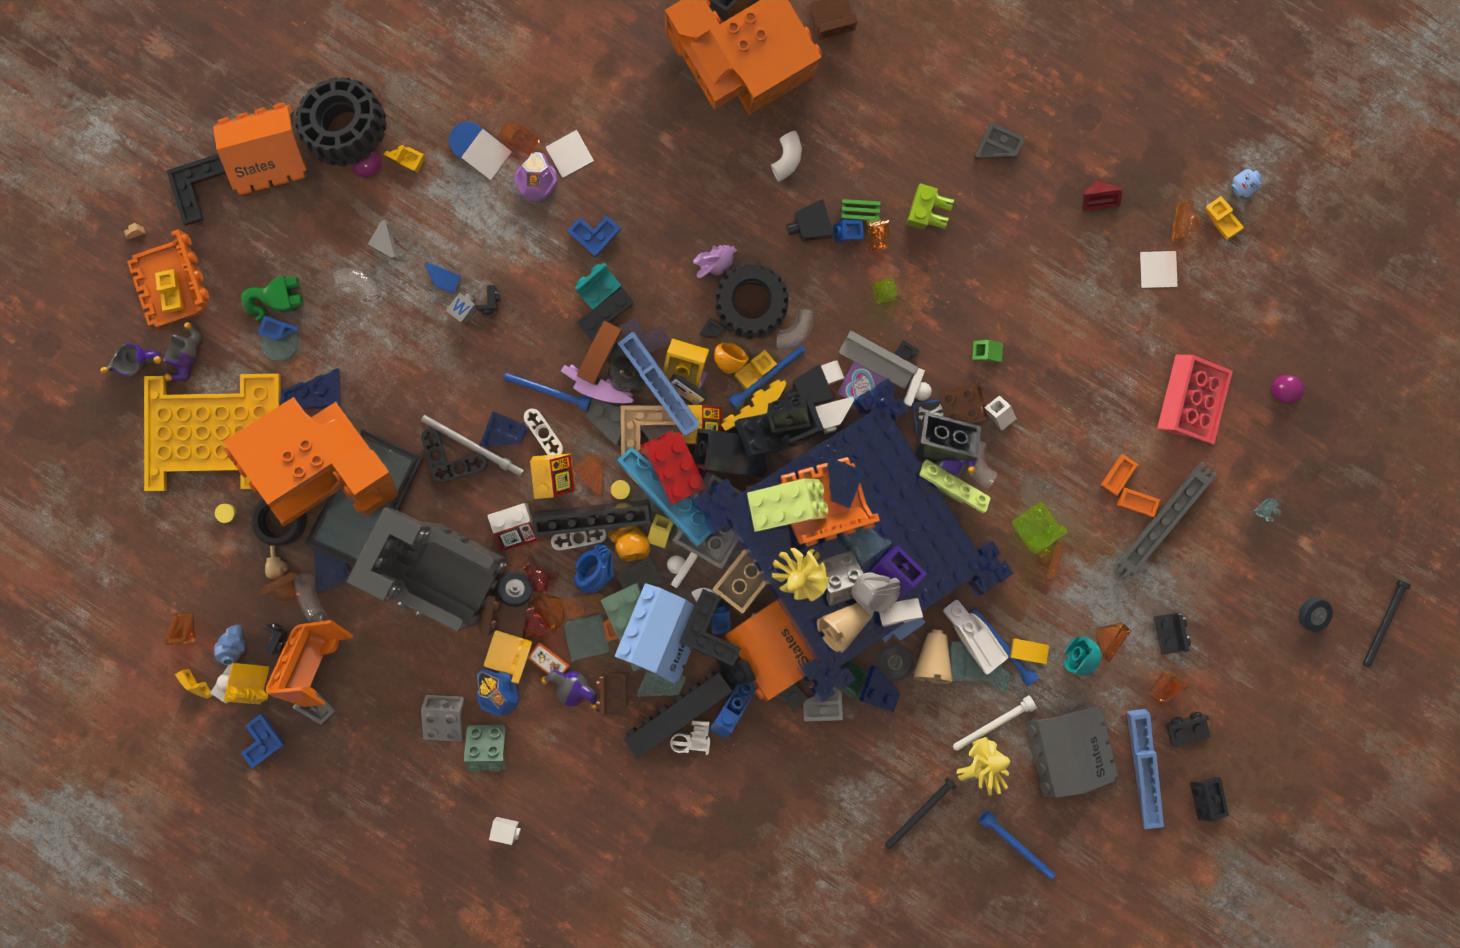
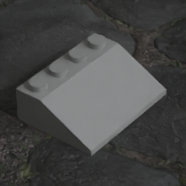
M707 472L703 478L707 488L695 493L694 496L725 520L697 547L677 526H675L669 539L722 569L750 522L752 515L747 494Z

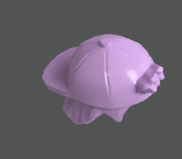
M713 245L711 252L698 254L693 261L694 264L701 267L696 274L697 278L705 276L708 272L717 276L725 271L727 272L733 263V253L737 252V249L729 245H719L718 247Z

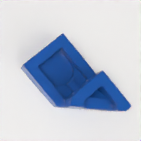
M425 262L424 266L430 275L432 284L454 294L461 276Z
M264 316L258 334L279 340L298 331L299 328Z

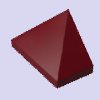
M1097 180L1084 192L1082 210L1121 206L1122 188Z

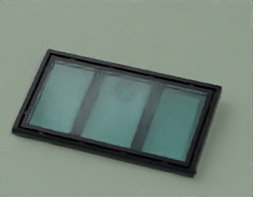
M365 429L360 430V436L389 471L399 496L365 517L362 512L358 514L353 507L354 500L351 497L347 499L342 490H339L326 499L305 542L307 546L314 547L355 566L383 509L392 508L397 511L399 510L423 460L422 456L371 434Z

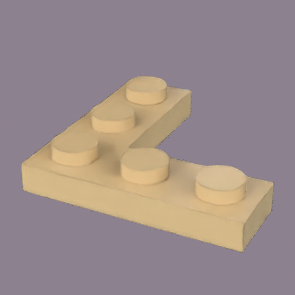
M621 405V456L630 447L636 451L641 450V425H676L662 405Z

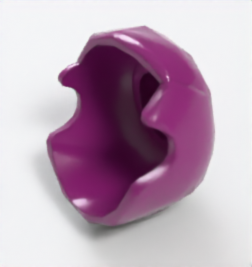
M373 151L369 154L368 158L360 160L359 163L351 164L352 171L364 178H369L373 174L379 173L382 167L381 156L376 151Z
M1280 375L1271 386L1273 397L1286 404H1294L1299 401L1304 394L1305 388L1303 382L1293 375Z

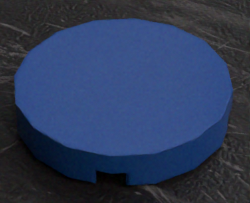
M466 121L459 123L452 129L449 135V145L456 156L459 158L463 156L482 130L481 126L474 122Z

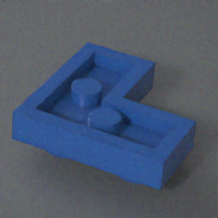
M608 216L595 229L591 228L579 217L567 232L596 258L621 231V228Z
M263 713L245 725L256 742L241 752V755L250 767L254 768L285 745V742Z

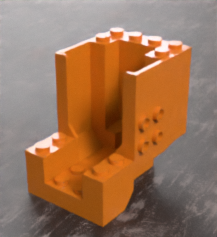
M680 0L665 9V33L678 55L684 58L714 110L738 97L747 113L751 115L813 78L822 58L820 47L817 44L814 45L811 40L812 34L808 27L804 28L789 0H760L719 24L721 21L716 11L712 12L710 9L709 0Z
M293 397L223 441L227 447L224 449L225 453L244 478L248 476L251 480L248 484L253 492L260 493L283 527L339 490H342L347 499L351 497L354 500L353 507L358 514L362 512L365 517L399 496L387 468L376 453L368 447L336 402L310 418Z

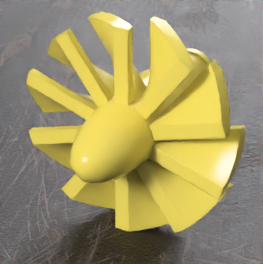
M791 548L797 563L790 559L787 553L781 552L778 556L785 559L788 565H783L775 560L773 566L787 573H772V577L780 582L786 579L788 581L779 589L784 592L795 593L794 599L796 600L809 598L810 601H814L820 595H823L828 586L829 577H826L824 563L822 562L819 565L817 563L820 557L819 552L817 551L813 556L812 554L815 550L810 549L805 558H803L802 553L795 548Z
M987 737L972 742L973 748L969 752V756L974 758L971 766L958 769L957 774H963L959 775L958 778L960 781L973 777L978 778L980 788H982L983 780L985 779L988 795H992V786L997 794H1001L999 782L1005 789L1008 786L999 772L1009 776L1006 768L1009 766L1010 760L996 750L997 744L994 741L988 740Z

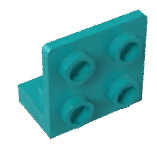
M605 263L597 264L591 269L592 273L589 276H583L576 282V291L592 310L622 287Z

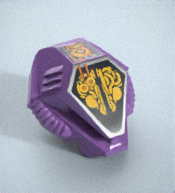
M533 152L518 167L514 175V180L520 194L531 202H539L546 199L558 184L555 168L548 164L545 154L540 152Z

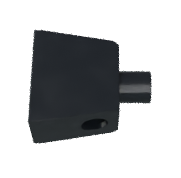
M823 199L795 212L794 218L796 222L786 225L788 235L799 233L801 241L829 239L833 236Z
M820 364L793 380L795 389L785 393L788 400L810 394L814 404L831 401L834 398Z

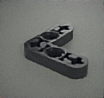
M426 429L422 433V442L434 480L437 482H448L486 469L488 465L487 459L479 454L448 462L439 432L434 429ZM430 432L431 434L436 435V437L433 438V442L435 445L439 444V447H432L429 449L428 446H432V443L430 440H427L426 437L429 436ZM435 450L441 452V458L438 461H434L431 458V454ZM476 458L483 460L480 468L472 466L470 467L472 471H469L467 460H469L470 464L475 463ZM458 463H462L465 466V471L462 474H458L455 471V466ZM451 465V472L454 476L451 477V473L444 475V479L437 477V474L440 473L439 469L448 471L450 470L448 466Z

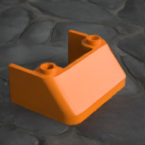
M332 620L295 626L269 679L266 692L275 698L303 707L325 705V701L316 696V690L310 687L323 655L335 652L338 648L339 640L352 639L354 635Z

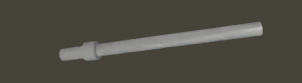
M426 415L422 417L421 422L495 462L503 470H509L520 477L522 476L524 470L512 464L511 460L501 458Z

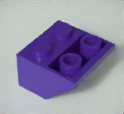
M899 545L892 547L870 571L878 575L890 577V579L897 578L900 581V595L897 601L912 590L927 574Z

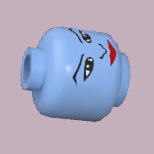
M1245 169L1233 178L1231 187L1238 197L1248 198L1260 190L1262 177L1257 171L1253 172L1250 169Z

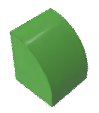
M992 340L973 342L972 360L1002 362L1003 343Z

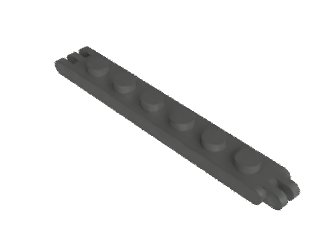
M1203 461L1198 464L1155 518H1153L1118 560L1117 564L1119 566L1115 573L1120 574L1123 569L1125 570L1121 578L1126 579L1129 574L1133 576L1217 476L1215 471L1209 476L1207 475L1211 471L1209 466L1203 471L1201 470L1205 466Z

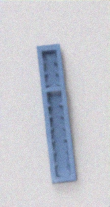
M631 332L618 342L620 348L684 436L698 428L701 424L636 333Z
M1146 709L1126 711L1143 828L1146 830L1164 827L1157 754L1153 747L1150 713Z

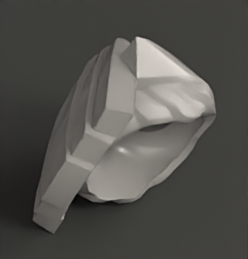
M868 572L858 576L851 592L856 602L872 616L874 611L886 612L888 608H891L896 603L900 595L901 586H899L900 581L897 578L890 579L887 576Z

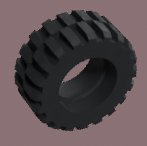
M746 263L743 267L740 265L736 266L735 270L726 273L725 278L721 279L716 290L715 303L717 315L722 325H725L729 332L735 333L740 338L743 336L747 337V339H752L753 337H758L759 339L763 338L766 334L770 335L781 325L787 313L789 296L786 291L785 282H782L781 276L778 273L775 274L770 267H762L763 264L757 263L756 266ZM754 284L761 286L767 291L770 305L763 316L756 319H748L736 311L734 296L742 286Z

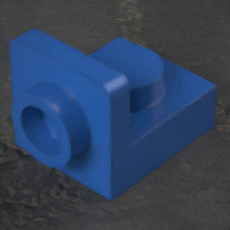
M842 220L834 224L833 236L835 243L863 240L862 220Z
M718 602L711 618L712 634L729 633L731 631L728 603Z

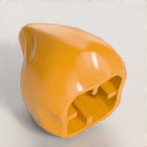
M637 525L619 527L617 530L608 532L609 539L616 543L615 550L617 555L623 561L629 562L648 557L650 543L647 536Z

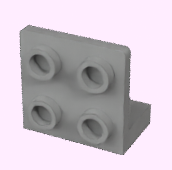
M853 551L817 561L818 565L822 562L824 563L826 577H829L827 586V602L829 606L853 599L851 591L858 576L864 574Z
M425 696L421 708L424 740L462 741L461 714L465 704L464 697Z

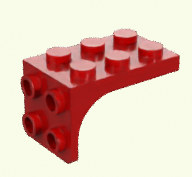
M672 430L658 437V442L655 438L640 445L642 449L637 452L644 454L650 461L670 505L707 488L680 431L674 434Z

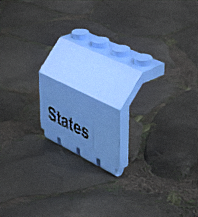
M645 583L615 657L649 670L671 683L679 682L684 670L682 665H686L691 652L689 647L680 644L679 641L695 605L664 589Z

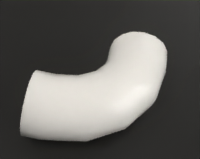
M796 131L789 132L779 139L783 147V155L780 160L771 164L772 171L778 182L791 175L801 161L802 146Z

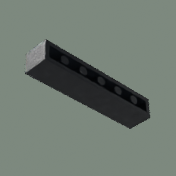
M649 499L539 511L534 513L532 523L534 535L538 537L650 524L651 510Z
M713 670L704 677L706 679L701 684L696 682L689 687L690 692L685 695L683 693L679 694L673 699V704L670 706L665 704L657 710L659 714L653 718L651 715L641 722L643 725L638 729L633 727L625 733L627 736L624 741L637 759L732 692V688L720 671L715 673Z

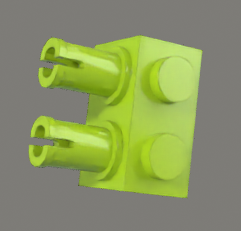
M920 183L916 189L906 225L922 230L928 225H933L945 230L949 218L933 214L931 210L935 206L951 211L954 199L939 196L937 188Z

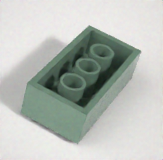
M638 582L601 599V603L620 642L642 592ZM630 663L633 671L642 668Z

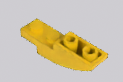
M777 380L769 385L770 388L763 391L761 389L752 394L754 397L751 399V402L754 406L750 407L748 405L740 410L741 414L735 417L732 414L723 419L724 423L721 426L724 431L727 432L736 427L734 422L738 419L767 414L768 404L779 399L787 384L786 381L780 382V380Z

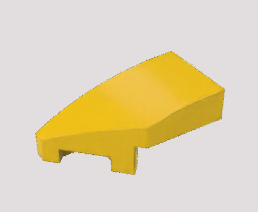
M403 145L398 146L399 149L391 152H384L383 155L416 173L419 172L426 159L424 154L410 147L406 148Z
M190 669L182 670L175 674L187 691L206 699L213 696L206 682L197 684Z

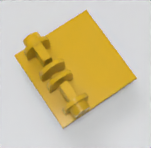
M232 663L223 701L261 704V702L266 701L268 693H265L264 688L269 666Z

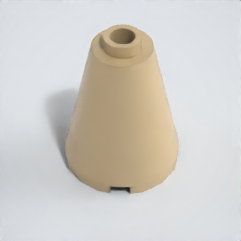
M855 603L819 618L817 628L819 632L823 631L825 636L822 638L830 648L836 652L840 650L843 652L873 615L871 616L858 603Z
M933 629L930 633H927L913 679L923 682L927 680L938 684L952 683L947 635L943 634L942 630Z

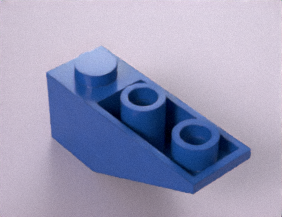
M753 683L735 686L709 728L724 739L732 733L755 693L756 688Z

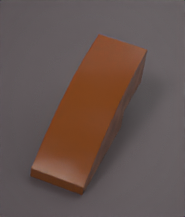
M606 321L603 322L583 360L577 377L593 385L595 384L621 335L620 328Z

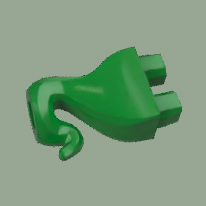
M283 275L273 279L264 288L252 287L246 289L241 294V301L246 314H259L255 318L256 322H259L266 316V309L256 305V299L278 312L296 311L295 308L304 305L301 294L292 295V289L300 288L299 279Z

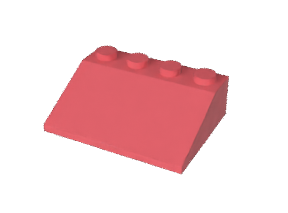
M1176 355L1157 429L1201 442L1215 444L1233 371L1194 355Z

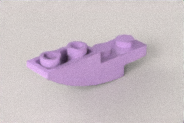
M564 365L561 370L563 374L576 381L573 386L574 390L592 399L617 405H633L635 402L632 399L633 395L625 389L622 392L616 389L617 384L609 379L606 382L601 379L598 385H593L577 377L579 369L573 365H570V367Z

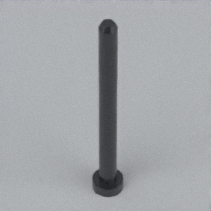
M1397 580L1396 585L1398 588L1363 661L1364 666H1371L1406 589L1410 590L1411 585L1409 583Z
M947 777L944 780L946 783L886 842L885 846L888 849H891L951 788L954 790L957 787L950 778Z

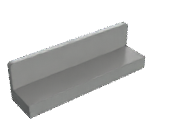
M851 330L839 350V354L903 389L906 388L918 368Z

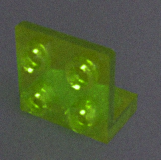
M1043 501L1038 502L1010 522L1031 554L1039 553L1068 533L1065 526H1059Z

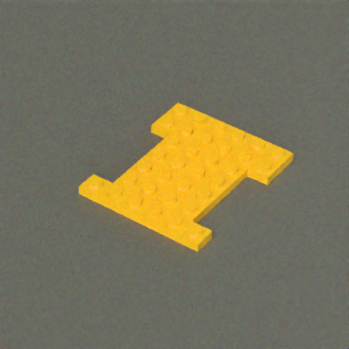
M240 374V393L185 395H166V380H164V376H144V491H167V472L238 470L225 453L224 449L227 447L223 441L281 405V374ZM241 475V489H251L248 484L251 480L248 476L244 478Z

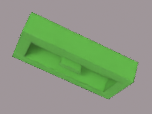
M842 199L841 220L879 222L880 202ZM846 205L876 207V209L846 207ZM845 212L873 213L875 216L846 215Z

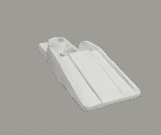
M955 600L943 609L944 614L954 625L953 627L985 674H989L1008 659V655L987 625L977 615L969 614L959 600Z

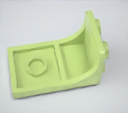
M801 479L748 492L747 495L755 532L802 521L827 518L828 506L824 502V487L820 480Z

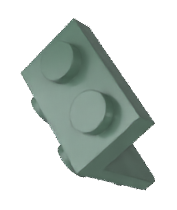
M469 725L467 727L464 764L467 771L477 773L481 770H489L491 772L506 770V760L504 757L506 728L504 725Z

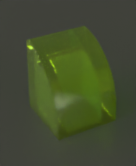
M894 277L878 281L872 285L877 303L894 300L898 296Z

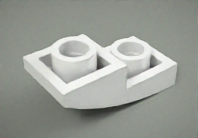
M918 598L898 601L891 608H888L886 612H879L883 627L923 618Z

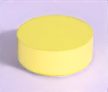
M618 480L612 484L611 493L617 499H625L630 494V486L627 482Z
M221 504L215 510V517L222 523L232 522L236 517V509L231 504Z

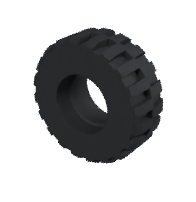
M335 77L325 82L321 81L314 88H310L306 96H303L300 100V106L297 107L295 127L297 128L299 138L316 159L325 161L328 165L338 164V166H347V164L359 163L360 160L368 158L369 154L377 150L379 142H382L385 135L384 131L387 127L386 114L381 103L367 85L356 79L351 80L347 77L337 79ZM345 112L355 113L353 120L347 127L339 131H328L329 124L336 116Z

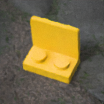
M495 630L484 667L513 675L511 682L519 684L532 641Z

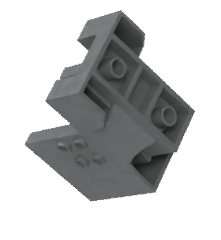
M384 508L347 583L383 601L395 599L398 601L397 604L405 609L410 607L416 610L415 614L423 618L428 616L456 631H461L474 626V624H478L482 616L479 613L482 607H486L487 597L490 591H494L499 583L497 577L505 571L508 563L506 562L507 557L440 523L420 522L395 509Z

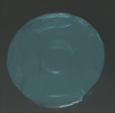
M297 332L279 340L261 335L260 345L264 354L269 358L285 361L296 354L299 349L300 340Z

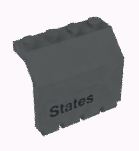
M1091 705L1059 717L1025 721L1043 797L1058 798L1083 794L1115 781L1114 777H1117L1118 773L1115 762H1110V760L1114 759L1111 743H1106V741L1110 740L1106 724H1101V722L1105 721L1102 707L1097 708V705Z

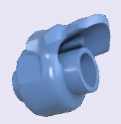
M237 624L227 628L226 633L215 644L214 657L219 663L231 665L244 654L246 641L243 639V628L241 625Z

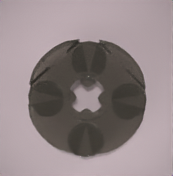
M626 355L616 358L608 370L609 379L612 382L613 388L617 391L636 392L645 383ZM625 371H628V374H631L632 376L627 377L624 374Z

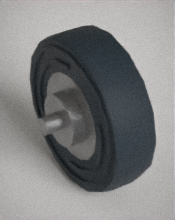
M509 573L501 578L497 593L499 599L505 605L519 607L529 601L532 595V585L525 575Z
M1312 597L1301 606L1298 615L1299 623L1307 630L1319 632L1329 625L1333 616V609L1328 601L1320 597Z

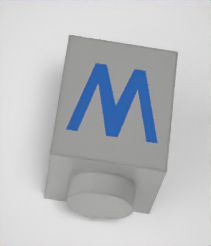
M459 293L446 311L465 325L477 310L474 304L476 300L469 294L464 296Z

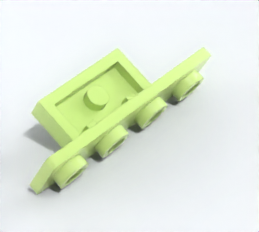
M929 460L924 461L919 475L930 482L929 485L959 503L965 502L981 513L987 511L990 502L989 496Z

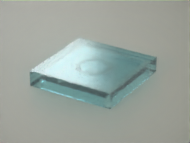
M601 614L563 623L572 661L610 652Z

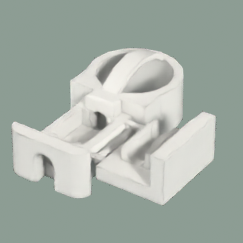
M692 720L694 730L691 734L678 732L671 738L670 746L677 753H689V750L705 751L706 755H708L710 747V737L708 736L709 721ZM676 736H684L687 742L673 741ZM674 745L686 747L683 749H677L676 747H674Z

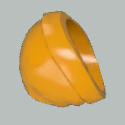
M725 342L715 348V363L727 374L740 371L749 360L745 350L737 344Z

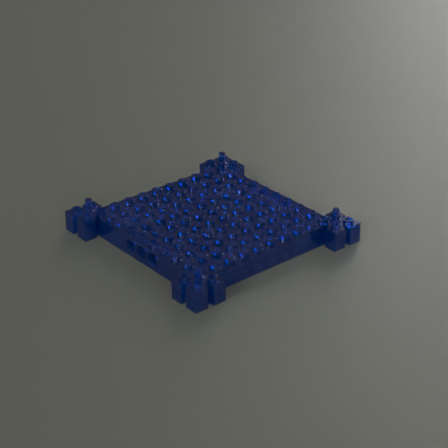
M889 378L873 387L871 391L868 390L854 399L853 405L859 414L865 412V416L735 498L731 495L736 491L729 480L726 479L711 489L714 493L712 496L707 491L692 501L700 515L705 512L709 517L705 524L712 535L730 525L814 659L808 660L797 669L805 681H812L814 683L810 689L819 702H824L836 694L833 689L835 686L843 689L855 681L848 667H840L841 665L903 625L904 622L883 627L879 612L874 611L873 617L848 648L843 652L841 650L838 652L834 651L823 640L822 637L825 635L822 630L818 631L817 621L825 615L857 603L856 600L853 598L829 606L827 602V588L823 595H820L814 601H810L809 598L796 600L794 599L795 593L781 591L779 588L786 584L788 579L780 582L772 577V573H787L773 566L775 560L783 565H788L785 559L778 556L781 552L787 553L789 558L797 563L791 548H795L802 553L803 558H805L810 549H814L813 556L817 551L820 554L817 561L853 551L865 574L870 572L892 547L899 545L927 574L898 601L918 598L921 611H924L966 582L975 595H983L995 587L994 583L1002 582L1014 574L1006 561L1000 562L997 557L1001 553L993 541L986 542L977 549L974 547L937 487L919 475L923 465L917 456H914V451L894 422L896 418L909 411L901 397L896 400L892 395L896 392V389ZM848 457L850 464H855L868 508L872 514L878 513L880 521L874 523L875 527L863 530V526L855 528V533L845 535L844 532L837 534L838 538L828 541L825 540V537L818 539V544L807 546L806 543H799L790 524L755 532L747 493L782 484L780 476L792 472L795 473L796 479H799L797 471L813 467L815 474H817L816 466L832 462L835 469V460Z

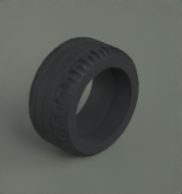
M264 499L261 500L254 508L251 517L252 529L255 535L262 542L272 546H285L297 541L306 528V513L293 520L292 527L286 535L276 537L266 527V515L271 508Z

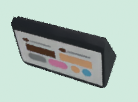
M673 374L669 380L679 395L692 405H700L709 397L679 374Z

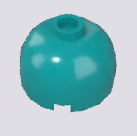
M1075 637L1065 650V654H1068L1067 661L1064 660L1063 663L1065 669L1073 674L1090 675L1101 664V649L1097 643L1088 637Z

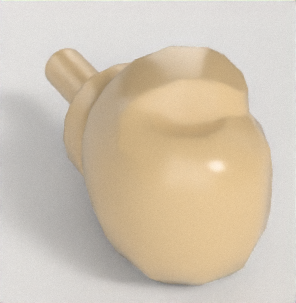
M270 546L271 557L266 559L265 574L270 579H279L287 572L288 566L284 561H281V557H276L275 546Z

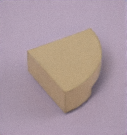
M136 223L129 225V230L124 231L127 240L146 234L144 227Z

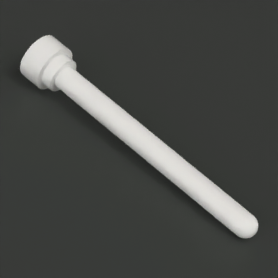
M1030 695L1022 699L1021 705L956 742L953 745V749L956 751L962 749L1024 711L1027 713L1028 711L1036 710L1037 706Z

